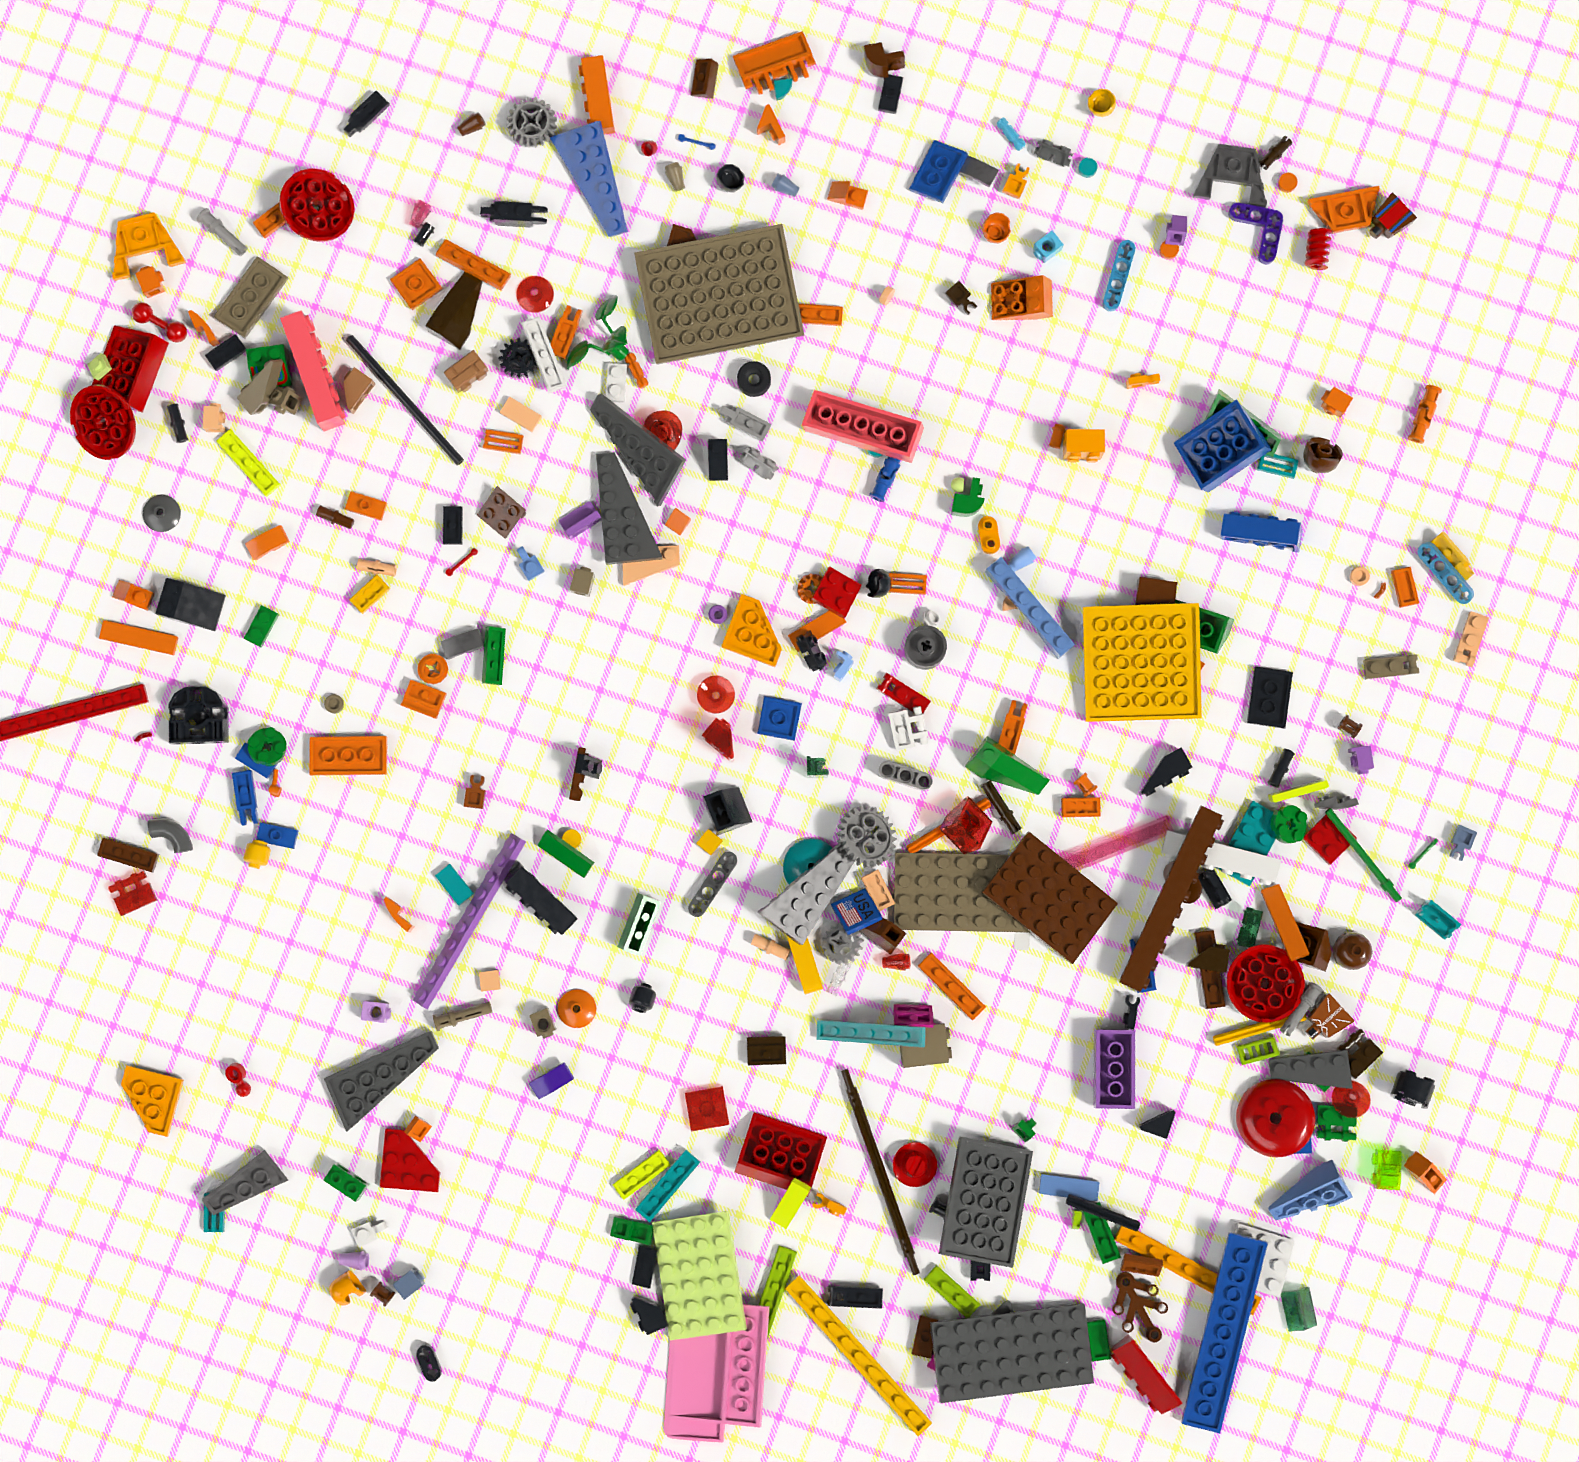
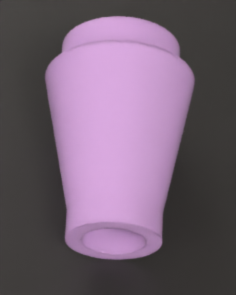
M364 1251L341 1253L339 1265L362 1271L369 1266V1254Z

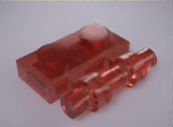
M145 871L135 872L130 875L131 877L124 880L119 879L114 882L115 884L108 886L110 893L119 891L120 896L113 899L120 916H125L158 901L151 883L143 885L141 880L147 878ZM135 884L136 889L129 892L126 891L125 887Z

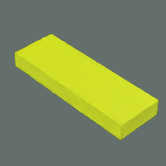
M1322 779L1268 794L1269 801L1275 803L1326 789L1329 785L1327 780Z
M659 1149L612 1185L621 1198L625 1200L671 1166V1164Z
M794 1178L770 1220L787 1229L811 1187Z

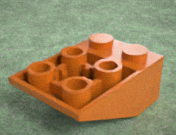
M1044 275L991 283L992 320H1037L1053 317L1052 280Z

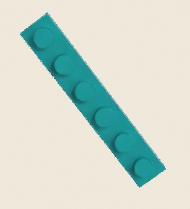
M817 1020L816 1040L925 1047V1027Z

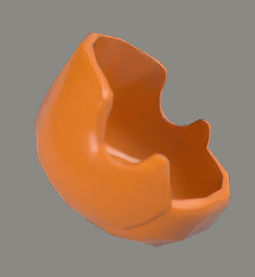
M998 212L989 215L982 227L984 238L990 243L999 244L1004 242L1011 232L1010 219L1003 213Z

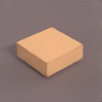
M499 970L479 972L481 992L501 989Z

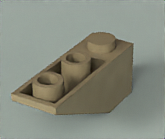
M282 359L267 361L264 364V369L252 377L253 381L241 389L237 399L250 415L261 414L270 404L269 401L273 391L276 389L282 368Z

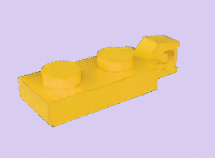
M1444 531L1430 541L1435 544L1465 580L1473 576L1474 572L1469 567L1471 563Z

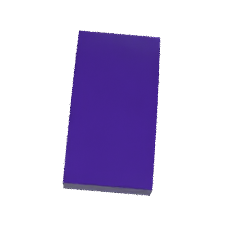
M563 1062L532 1080L529 1085L538 1100L572 1081L574 1076L566 1063Z

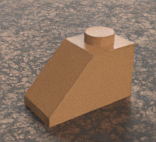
M355 367L352 371L349 370L346 373L343 382L347 408L352 414L357 411L376 385L370 377Z

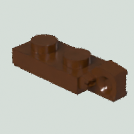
M579 747L577 756L578 754L589 756V753H585L586 748ZM575 768L569 800L580 801L583 791L579 784L584 783L585 776L575 773Z

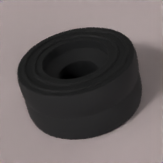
M758 361L745 363L737 374L739 389L749 397H759L765 394L771 385L769 369ZM753 374L758 375L760 378L756 384H752L748 380Z

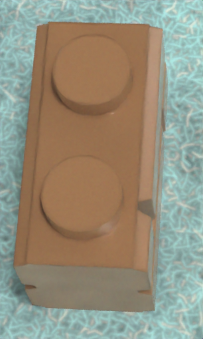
M472 350L443 373L456 391L460 393L461 391H468L472 387L471 384L476 380H483L489 370L478 354Z

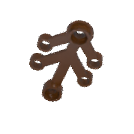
M1121 1272L1116 1277V1286L1119 1288L1116 1302L1112 1306V1311L1116 1315L1124 1313L1123 1302L1127 1293L1131 1300L1125 1321L1121 1325L1122 1330L1126 1333L1133 1331V1320L1137 1310L1147 1329L1145 1332L1146 1338L1153 1343L1160 1341L1162 1332L1157 1326L1153 1325L1143 1306L1155 1309L1160 1314H1165L1168 1311V1305L1163 1301L1156 1302L1137 1296L1134 1290L1146 1291L1148 1295L1156 1296L1159 1292L1158 1287L1155 1284L1148 1285L1135 1281L1131 1273ZM1125 1278L1129 1279V1284L1126 1286L1122 1284ZM1152 1286L1156 1288L1153 1294L1149 1292V1288ZM1164 1304L1165 1310L1159 1311V1305ZM1119 1305L1122 1309L1117 1313L1115 1312V1307ZM1126 1323L1131 1324V1328L1129 1330L1124 1329V1325ZM1153 1331L1158 1333L1156 1338L1151 1337Z

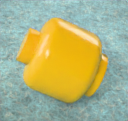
M253 840L246 845L243 860L249 863L248 867L260 869V866L268 864L271 852L270 847L267 846L268 843Z

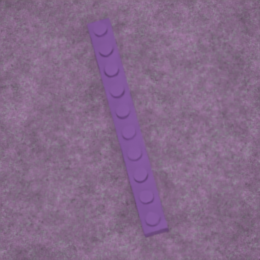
M512 833L506 839L503 848L496 856L493 865L486 873L480 887L476 890L470 904L466 907L464 914L456 924L454 931L446 941L444 948L439 956H437L434 965L415 994L413 1001L428 1010L524 847L525 840Z

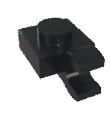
M1126 995L1125 1004L1128 1006L1127 1013L1124 1012L1122 1024H1125L1124 1028L1134 1030L1140 997H1136V1002L1131 1004L1129 1002L1130 995Z

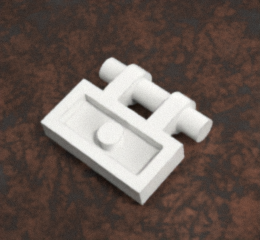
M921 706L913 707L914 715L909 716L908 709L888 713L896 751L915 747L914 739H920L921 745L928 744L927 736L929 735L928 730H925V716L921 711ZM912 722H916L918 732L912 733Z

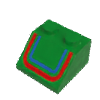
M284 344L246 349L251 380L256 373L264 369V364L267 361L282 359L283 364L277 386L282 388L292 386L289 354Z

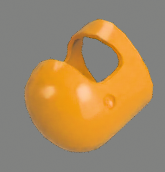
M350 1270L332 1281L329 1286V1293L332 1299L341 1306L351 1303L349 1294L355 1293L358 1296H362L367 1292L357 1276Z

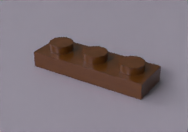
M102 838L97 854L98 857L154 873L159 854L106 838Z

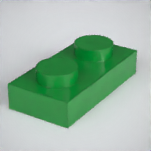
M261 605L243 639L262 648L279 614Z

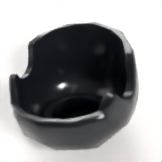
M725 164L718 170L716 181L721 190L727 193H734L744 185L745 175L734 164Z
M875 569L870 572L868 584L865 586L870 591L867 596L881 598L887 595L891 589V579L887 571Z

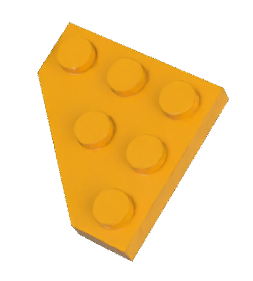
M741 594L721 648L775 668L782 648L760 601Z
M126 1065L121 1086L128 1094L137 1114L140 1115L146 1130L149 1133L169 1137L184 1079Z

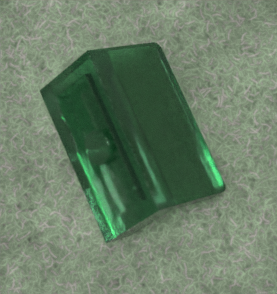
M1309 1287L1283 1291L1281 1293L1288 1332L1305 1331L1317 1326Z

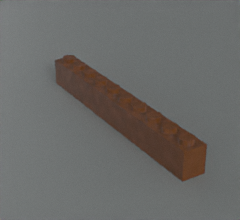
M1200 805L1124 968L1119 983L1139 992L1142 991V988L1146 990L1150 982L1148 978L1150 971H1155L1159 962L1156 958L1159 953L1163 954L1167 944L1164 941L1167 936L1170 937L1175 928L1172 925L1174 919H1179L1183 911L1181 904L1183 900L1187 901L1191 894V890L1188 889L1191 883L1195 884L1200 873L1197 870L1200 865H1204L1208 857L1205 853L1208 847L1212 848L1216 840L1213 835L1216 829L1220 831L1224 822L1221 819L1223 815Z

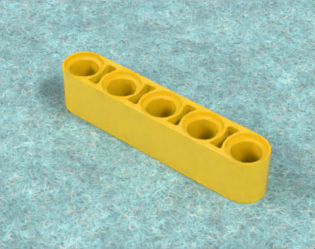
M787 936L804 994L822 990L823 986L808 937L803 945H799Z

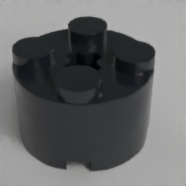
M1407 1069L1405 1072H1398L1390 1096H1395L1394 1099L1414 1107L1416 1104H1421L1422 1109H1428L1435 1089V1080L1428 1077L1422 1079L1416 1076L1417 1073Z

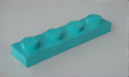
M686 1149L635 1210L650 1222L700 1164V1161Z

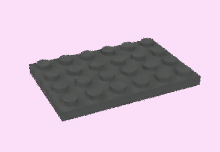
M959 1136L938 1254L1013 1268L1033 1151Z

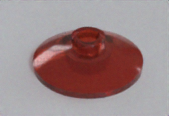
M530 276L521 281L517 288L516 297L519 305L524 310L531 313H539L546 310L552 304L554 290L551 283L544 277ZM532 290L538 291L536 295L531 294Z
M722 676L707 677L700 683L697 689L699 705L705 711L712 714L727 711L735 699L733 685ZM718 692L720 697L714 699L712 697L713 693Z
M1352 1081L1353 1089L1335 1087L1331 1099L1338 1113L1348 1118H1358L1368 1111L1371 1098L1368 1090L1362 1084ZM1353 1094L1356 1099H1351L1349 1095Z

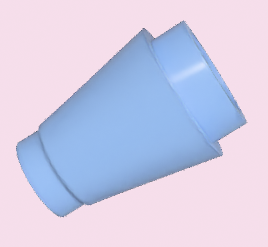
M1028 546L1022 547L1008 562V565L1015 572L1034 563L1037 557Z

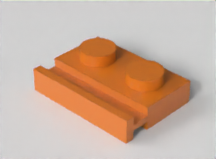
M410 680L400 705L437 719L447 693Z

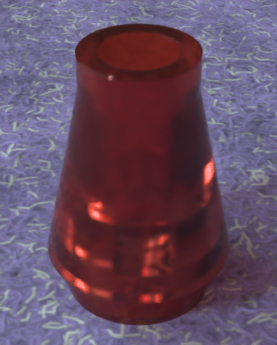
M902 952L882 957L883 969L888 968L901 971L910 969V954Z

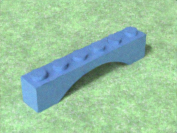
M1002 557L986 568L985 573L1023 613L1057 659L1074 647V642Z

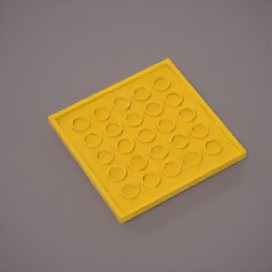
M1199 603L1082 607L1085 722L1202 718Z

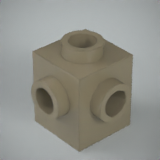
M277 386L271 395L269 403L275 407L274 410L282 415L285 413L295 415L303 398L295 394L296 391L288 386L285 388Z

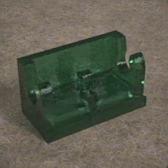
M807 756V779L828 778L829 770L822 769V766L826 765V759Z

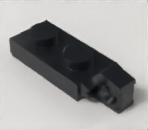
M377 90L374 91L349 115L350 118L347 120L349 124L343 128L344 132L349 137H352L357 131L359 133L364 131L390 106V103Z

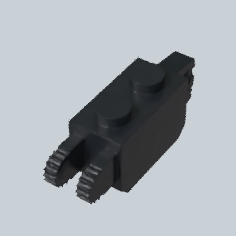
M494 201L491 207H480V216L482 218H490V221L498 226L530 228L533 227V224H547V219L534 217V213H548V208L544 206H533L532 203Z

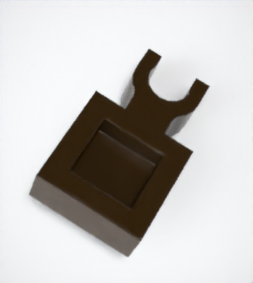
M959 280L944 293L956 308L961 304L967 315L970 314L967 309L968 305H972L974 309L978 307L973 301L968 300L971 293Z

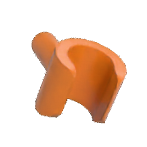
M277 769L273 771V781L269 787V793L275 797H279L282 791V787L276 786L278 779Z

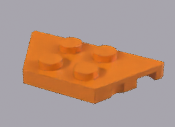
M1380 186L1308 199L1307 203L1324 225L1332 230V234L1366 228L1371 224Z

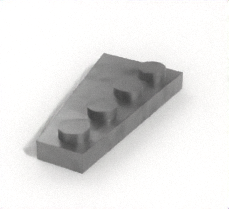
M264 1150L201 1201L215 1215L289 1179L266 1150Z

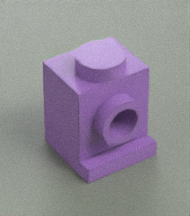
M1172 215L1171 222H1167L1165 244L1184 246L1187 235V216Z
M1371 745L1348 749V753H1352L1350 757L1351 766L1355 769L1357 775L1368 774L1369 770L1374 769Z

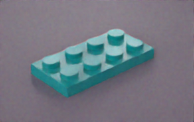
M1252 801L1227 846L1267 856L1276 840V834L1271 829V817L1274 812ZM1233 872L1232 875L1227 874L1248 887L1255 878L1252 877L1251 880L1241 878V873Z

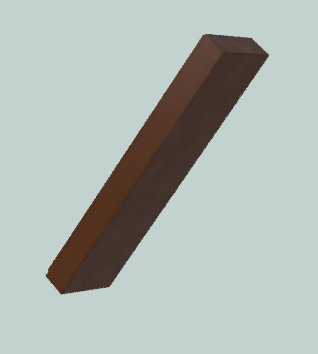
M1214 930L1194 932L1197 954L1207 947H1213L1214 943L1216 944ZM1199 969L1205 1009L1226 1007L1221 972Z

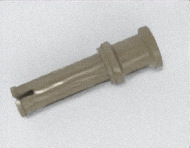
M490 1001L455 1012L454 1010H449L448 1013L438 1016L434 1014L433 1021L438 1032L440 1029L448 1026L455 1027L459 1022L492 1014L493 1010Z

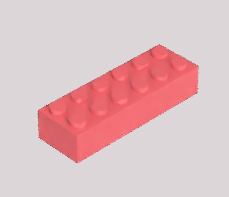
M302 310L281 317L284 331L317 424L324 432L344 425L343 418H346L343 407L337 402L340 400L337 390L331 385V383H334V380L327 367L325 368L328 363L325 355L319 350L322 346L319 338L313 332L316 330L313 321L310 320L309 315L305 316Z
M814 390L802 422L806 432L909 463L913 461L924 430L921 421L818 390Z

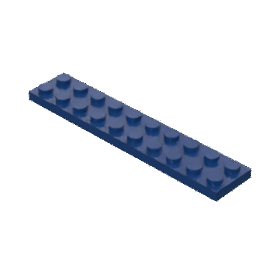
M1228 1232L1181 1419V1424L1221 1433L1268 1245L1267 1241Z

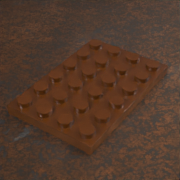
M1029 831L981 892L1070 964L1076 961L1118 905L1108 894Z

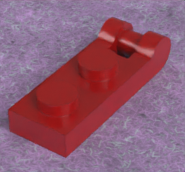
M885 673L883 676L884 680L881 684H878L876 689L912 713H914L913 707L921 706V711L924 713L931 700L897 680L889 673ZM890 683L895 686L893 691L887 689Z

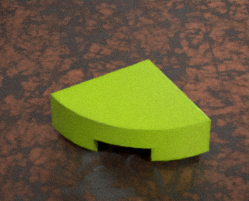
M1072 1209V1229L1079 1230L1082 1212Z

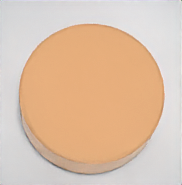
M887 286L880 295L879 302L885 306L888 305L895 293V289Z
M1359 566L1350 572L1349 578L1353 585L1363 586L1369 581L1370 574L1366 568Z

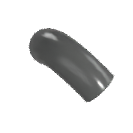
M155 818L148 820L147 826L150 837L168 839L173 846L174 854L193 851V844L189 834L179 823L170 819Z

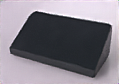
M639 1245L632 1279L633 1285L651 1288L658 1249Z

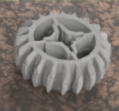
M527 97V102L525 103L520 99V105L518 106L514 103L515 110L510 109L509 114L511 116H507L509 123L506 125L510 129L509 135L513 136L515 142L519 140V145L521 146L526 142L527 148L531 144H533L534 148H537V143L544 146L543 140L550 142L549 135L554 136L555 132L553 130L557 129L555 124L557 117L554 116L555 111L550 110V104L545 105L543 99L539 103L536 97L533 101H530V98ZM535 110L534 113H528L527 111ZM521 116L524 122L521 125L522 127L518 129L517 122ZM546 116L547 123L544 129H542L540 122ZM530 132L536 133L535 135H528Z

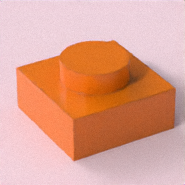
M415 1115L404 1132L421 1142L432 1126Z

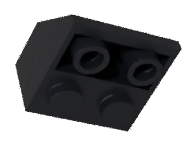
M739 787L722 789L703 796L704 805L717 836L753 823Z

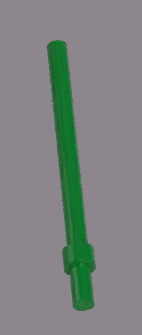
M1331 808L1326 810L1325 814L1381 883V888L1385 892L1387 891L1395 902L1400 901L1402 897L1393 887L1392 881L1384 876Z

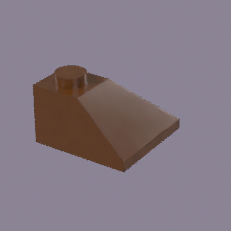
M1296 922L1309 951V955L1296 960L1301 965L1326 972L1332 955L1328 930Z

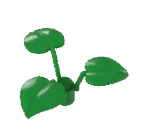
M617 295L606 300L595 314L597 321L602 319L611 334L610 337L605 341L602 348L591 343L588 344L587 340L577 344L568 356L566 365L568 371L570 367L584 359L589 348L604 352L608 356L613 355L618 361L623 360L627 356L629 349L624 346L628 344L626 327L620 326L613 331L606 321V317L614 311L617 305Z

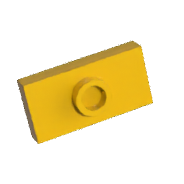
M376 574L349 601L364 614L391 588Z

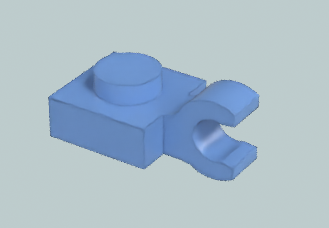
M523 546L516 550L523 560L519 566L528 581L545 572L535 555L529 557Z

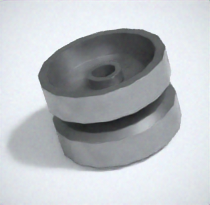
M929 625L918 626L913 629L907 636L904 646L905 657L909 664L921 670H929L938 666L944 659L947 650V642L943 633L936 627ZM924 645L929 647L927 651L922 650Z

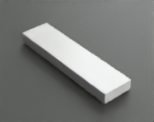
M540 317L522 322V328L548 394L566 388L567 385Z

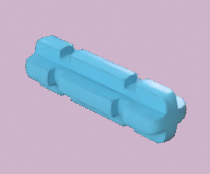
M1001 118L997 122L998 128L1003 130V134L1011 144L1014 143L1017 151L1022 150L1026 143L1022 138H1019V134L1015 129L1008 125L1009 122L1006 118Z

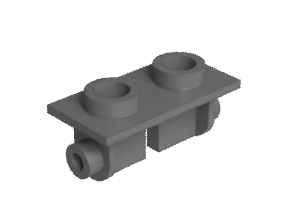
M1046 139L1037 142V144H1040V148H1035L1034 154L1037 155L1036 157L1049 161L1052 154L1054 155L1053 163L1069 167L1071 159H1068V157L1073 156L1070 148L1062 145L1060 148L1053 146V142Z

